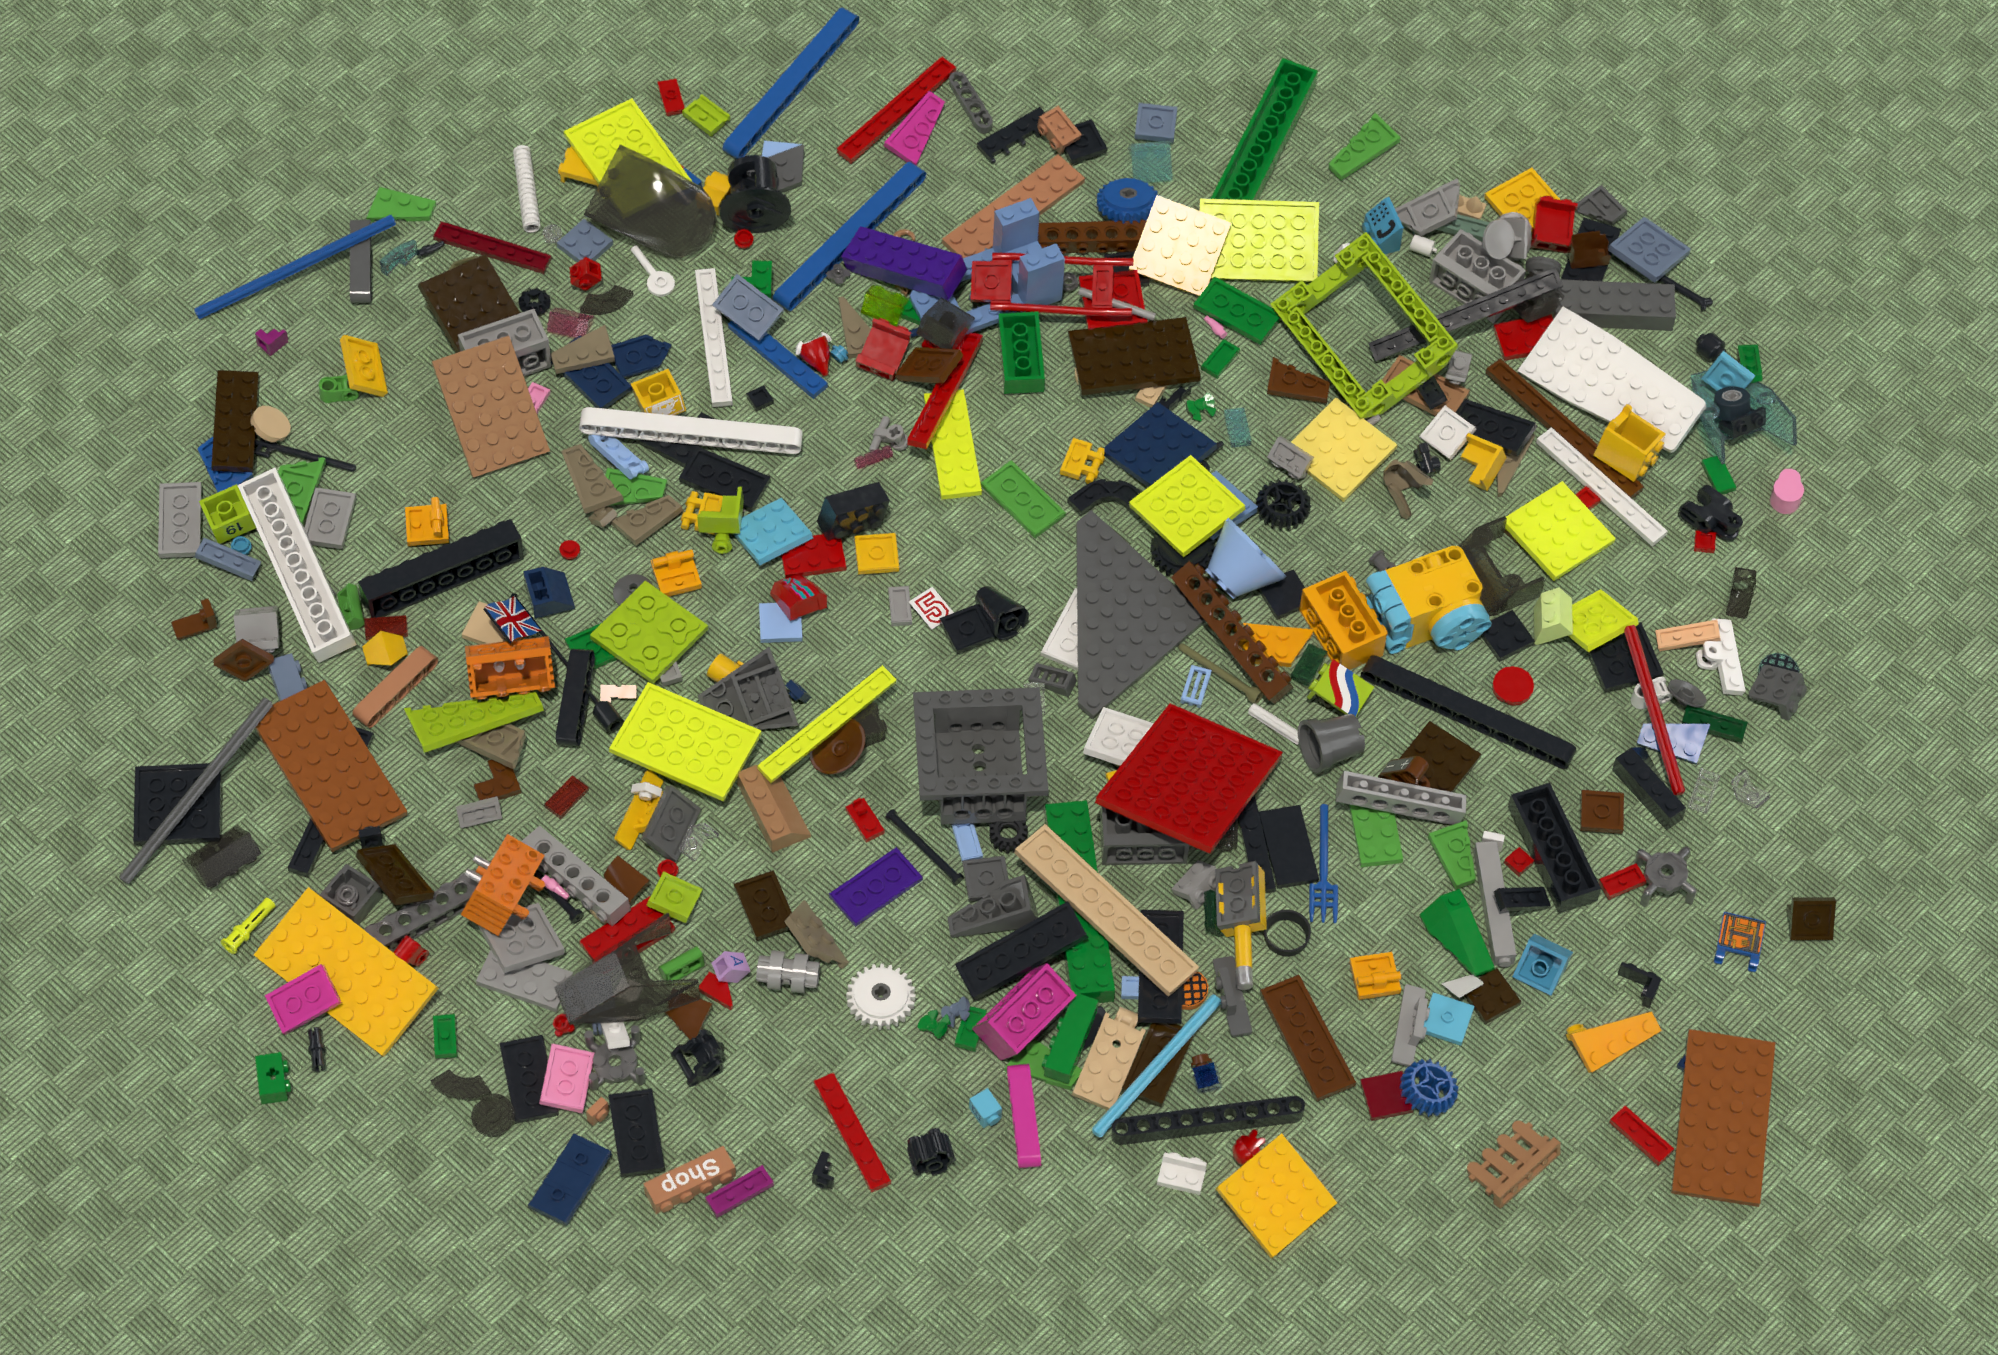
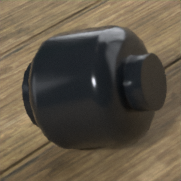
M1713 332L1706 335L1703 333L1696 340V352L1708 362L1716 361L1723 351L1726 352L1725 342Z

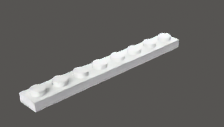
M715 268L695 270L712 407L732 405V394L721 312L712 306L719 297Z
M1552 427L1537 438L1536 443L1580 483L1592 490L1608 508L1652 547L1667 535L1668 531Z

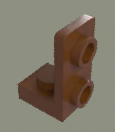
M209 598L201 600L202 609H199V613L171 622L177 640L218 628Z

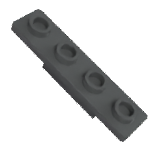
M1227 956L1213 959L1216 974L1215 986L1220 991V1006L1225 1011L1231 1037L1252 1034L1243 991L1236 987L1234 957Z

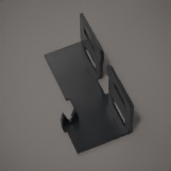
M1181 386L1167 401L1166 397L1163 398L1162 395L1159 403L1171 411L1178 406L1179 402L1184 401V398L1191 394L1192 386L1187 390Z

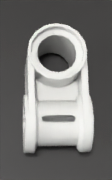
M1657 677L1652 680L1659 704L1670 701L1673 698V694L1665 684V677ZM1639 683L1634 688L1631 704L1637 709L1647 708L1645 698L1640 696L1643 695Z

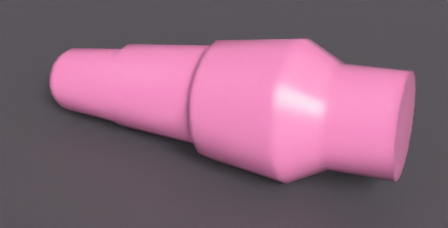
M1209 316L1204 318L1215 335L1222 339L1227 336V332L1222 325Z
M545 875L541 879L544 881L547 889L566 900L569 898L570 895L554 878Z

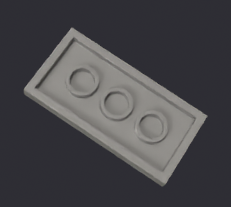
M201 482L160 484L159 558L195 557V553L201 544L202 507L199 503L202 500Z
M490 950L477 977L476 985L557 1013L567 992L568 983L572 981L573 972L541 961L504 973L492 950Z

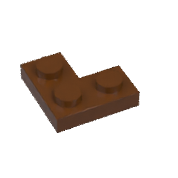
M492 759L487 762L493 779L474 784V790L479 801L492 797H498L499 801L521 794L514 770Z

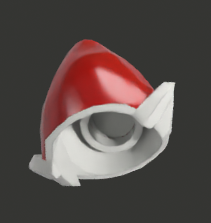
M821 332V336H818L816 339L805 343L800 341L796 346V355H799L806 363L816 368L825 377L829 374L828 361L830 349L828 342L832 339L828 334Z

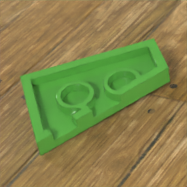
M607 468L605 474L624 499L612 505L652 502L664 497L667 487V479L637 474V477L629 479L620 470Z

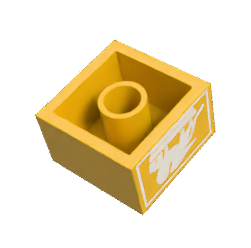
M669 369L631 383L636 402L642 412L677 415L686 411L682 394Z

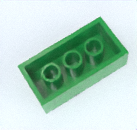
M1039 312L998 314V335L1004 394L1044 392L1045 373Z

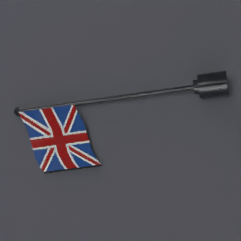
M516 593L511 594L510 598L505 601L490 603L483 609L510 644L515 640L530 638L538 633L542 637L547 636L519 601ZM549 639L550 647L567 667V660ZM590 691L589 697L596 704L593 710L594 717L607 733L611 734L619 730L624 724L623 718L609 701L599 702Z

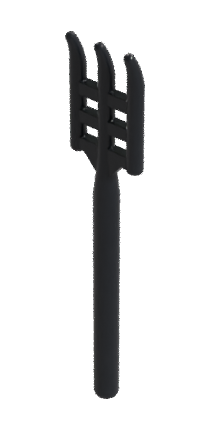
M255 432V445H258L257 449H254L255 455L269 458L270 453L278 451L313 462L319 461L318 458L323 457L326 459L325 465L350 472L356 470V465L278 445L276 442L267 443L263 438L257 440L258 435ZM263 447H266L265 452L261 451Z

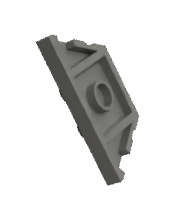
M803 144L767 157L777 167V191H782L783 193L802 186Z

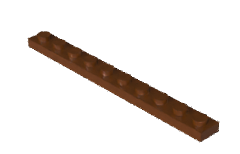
M1501 358L1486 368L1485 373L1548 430L1552 427L1631 499L1643 491L1644 485L1637 479L1633 482L1595 457L1594 453L1598 444Z

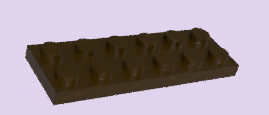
M218 370L211 471L253 472L255 427L251 425V416L257 409L259 372Z

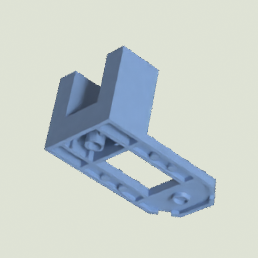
M1031 198L994 211L993 248L963 258L967 271L960 282L971 278L972 261H992V253H1026V255L1020 256L1019 261H1012V289L1015 294L1011 296V303L1049 305L1062 300L1065 258L1057 244L1041 248L1038 242L1039 211ZM912 290L910 294V302L925 330L931 333L938 332L944 334L949 339H955L997 324L998 314L1022 312L991 311L989 303L962 313L953 294L949 300Z

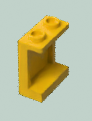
M572 146L568 147L565 152V161L560 163L558 169L561 182L565 183L567 178L597 185L598 193L605 194Z

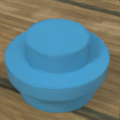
M836 345L832 346L830 354L836 361L842 363L848 360V352L841 345L838 347Z
M243 536L236 537L230 546L231 549L245 555L249 554L252 548L251 542Z

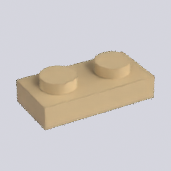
M1168 385L1141 388L1135 397V401L1151 408L1159 401Z

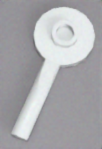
M632 247V253L650 275L647 280L649 292L660 297L669 295L675 288L673 276L664 271H656L639 247Z

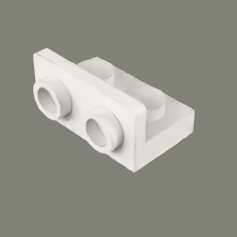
M1174 1152L1164 1153L1157 1185L1200 1195L1207 1163L1199 1158H1186Z

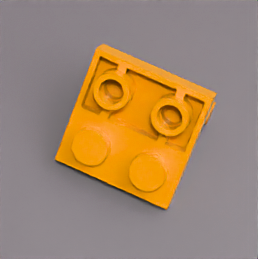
M438 497L431 498V505L405 507L408 546L449 543L446 504H440Z
M692 549L666 553L665 556L651 560V567L658 588L668 597L702 588L693 559L694 553Z
M1392 952L1350 958L1349 963L1358 1000L1401 994L1399 982L1401 980V973L1396 970Z

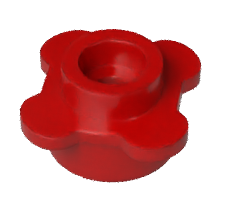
M559 1014L554 1018L553 1026L556 1029V1036L560 1037L575 1029L572 1023V1014Z

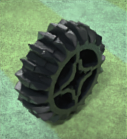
M1278 478L1276 483L1270 480L1268 485L1262 487V490L1258 492L1256 505L1258 506L1257 513H1259L1260 519H1264L1265 525L1271 523L1272 529L1278 526L1280 531L1283 527H1286L1289 531L1291 526L1297 528L1298 524L1303 525L1311 510L1310 496H1307V490H1302V484L1296 486L1295 480L1289 483L1287 478L1284 482H1281ZM1271 498H1274V501H1272V504L1268 505L1267 502H1268ZM1298 504L1299 508L1293 511L1294 506Z

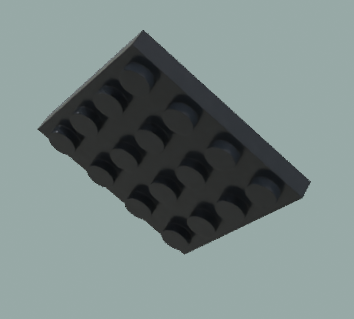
M210 763L135 766L134 845H145ZM222 769L162 844L221 841Z

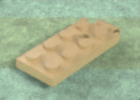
M1121 1006L1114 1020L1109 1018L1110 1014L1105 1013L1072 1092L1073 1096L1105 1110H1109L1117 1101L1146 1031L1143 1028L1141 1031L1135 1029L1138 1022V1014ZM1118 1041L1120 1043V1047L1115 1048L1112 1045V1042Z

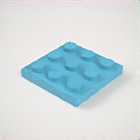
M782 498L742 517L740 534L732 533L759 566L813 539L812 532Z

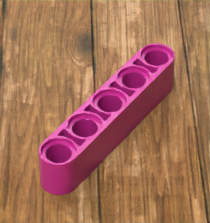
M1030 1065L1007 1066V1077L1018 1167L1041 1166V1154Z

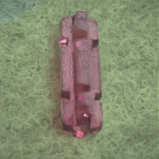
M890 445L882 447V450L876 449L864 454V456L855 457L854 463L860 469L865 467V464L871 465L883 460L884 457L885 459L892 457L893 450Z

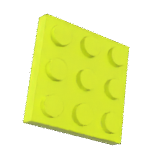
M1600 589L1572 604L1573 634L1568 636L1587 652H1590L1623 634L1626 626L1639 625L1638 618Z

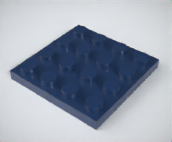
M1157 402L1104 447V456L1149 487L1190 455L1200 463L1217 449V443Z

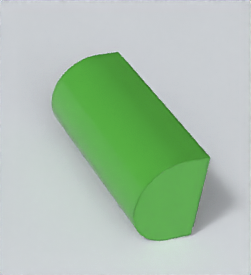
M348 583L337 594L338 602L349 629L356 630L364 625V618L358 588L356 585Z
M695 946L660 965L658 970L667 986L704 967L703 953Z

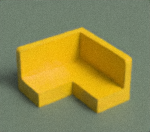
M1467 433L1468 444L1461 455V459L1476 465L1468 481L1471 485L1488 491L1507 458L1503 447Z

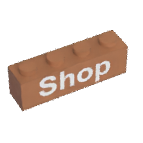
M721 1146L645 1182L644 1193L656 1214L667 1212L676 1204L690 1201L695 1195L707 1193L721 1183H729L736 1177L735 1166L724 1146Z

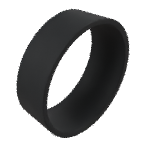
M1279 910L1271 914L1266 920L1267 929L1264 930L1266 944L1272 952L1280 956L1290 957L1304 950L1311 936V927L1308 920L1302 914L1294 910ZM1278 921H1293L1304 930L1305 943L1292 950L1278 948L1267 937L1269 928Z

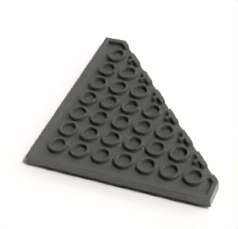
M1090 510L1076 523L1078 707L1093 720L1101 713L1103 707L1107 708L1206 621L1181 590Z

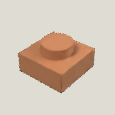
M603 1097L586 1111L587 1121L593 1126L598 1121L602 1122L608 1115V1102Z

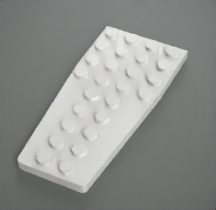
M1565 307L1561 308L1518 369L1520 375L1545 390L1607 422L1615 419L1622 412L1626 404L1631 405L1632 412L1666 433L1663 439L1665 445L1662 449L1671 453L1677 450L1706 408L1705 400L1613 335Z

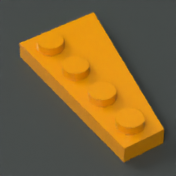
M1646 1012L1571 1033L1569 1036L1588 1073H1591L1662 1030L1653 1013Z

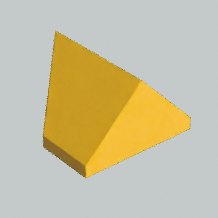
M384 631L377 633L362 646L367 666L373 664L392 665L402 657L408 656L403 636Z

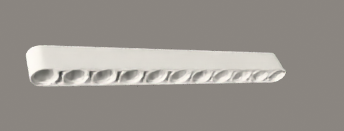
M592 407L582 409L579 430L582 433L590 435L797 454L801 451L803 436L802 430L796 427Z

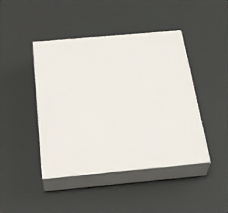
M1444 406L1419 437L1449 460H1452L1466 443L1467 433L1473 434L1476 428L1450 408Z

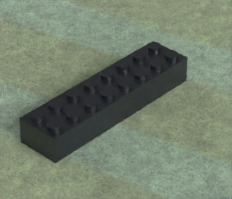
M512 519L500 521L490 528L481 529L475 534L461 537L458 541L444 544L431 552L422 553L419 557L405 560L397 566L382 570L380 573L366 576L358 581L362 605L371 622L524 560L522 538Z

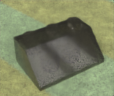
M234 826L221 835L219 842H209L182 861L202 886L214 888L226 876L236 874L243 865H249L256 861L257 856L262 853L250 832Z

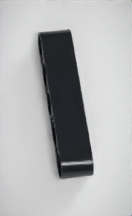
M571 649L556 729L557 745L580 746L595 663L594 650Z

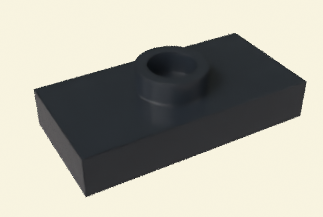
M1434 375L1417 387L1430 410L1448 401Z

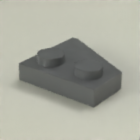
M1602 184L1578 201V208L1575 210L1576 213L1609 225H1613L1627 214V210Z

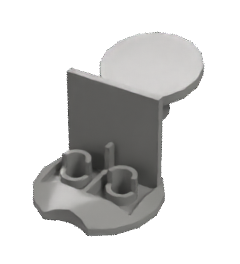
M1515 212L1505 213L1498 219L1491 221L1483 234V247L1486 253L1491 258L1502 259L1506 257L1512 262L1521 258L1527 259V253L1531 247L1532 226L1526 217Z

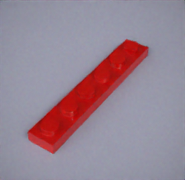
M834 1072L815 1080L814 1086L870 1192L873 1193L891 1185V1180Z

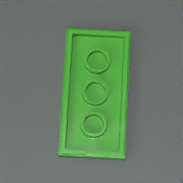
M1012 460L981 482V487L1035 539L1066 516V512Z

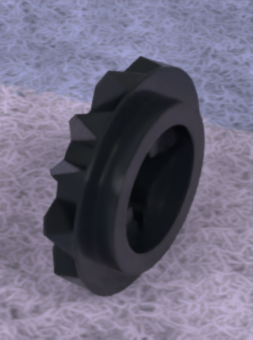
M538 287L536 289L528 288L526 292L522 291L519 297V307L523 312L534 309L537 315H541L549 309L551 304L550 295L546 293L545 289L539 290ZM531 298H538V302L534 301L533 303H531Z

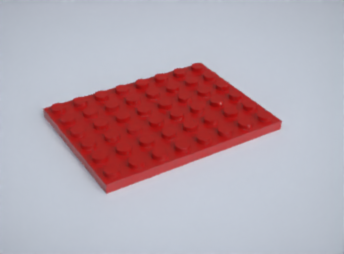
M1169 703L1096 796L1095 803L1211 854L1281 760L1283 752Z

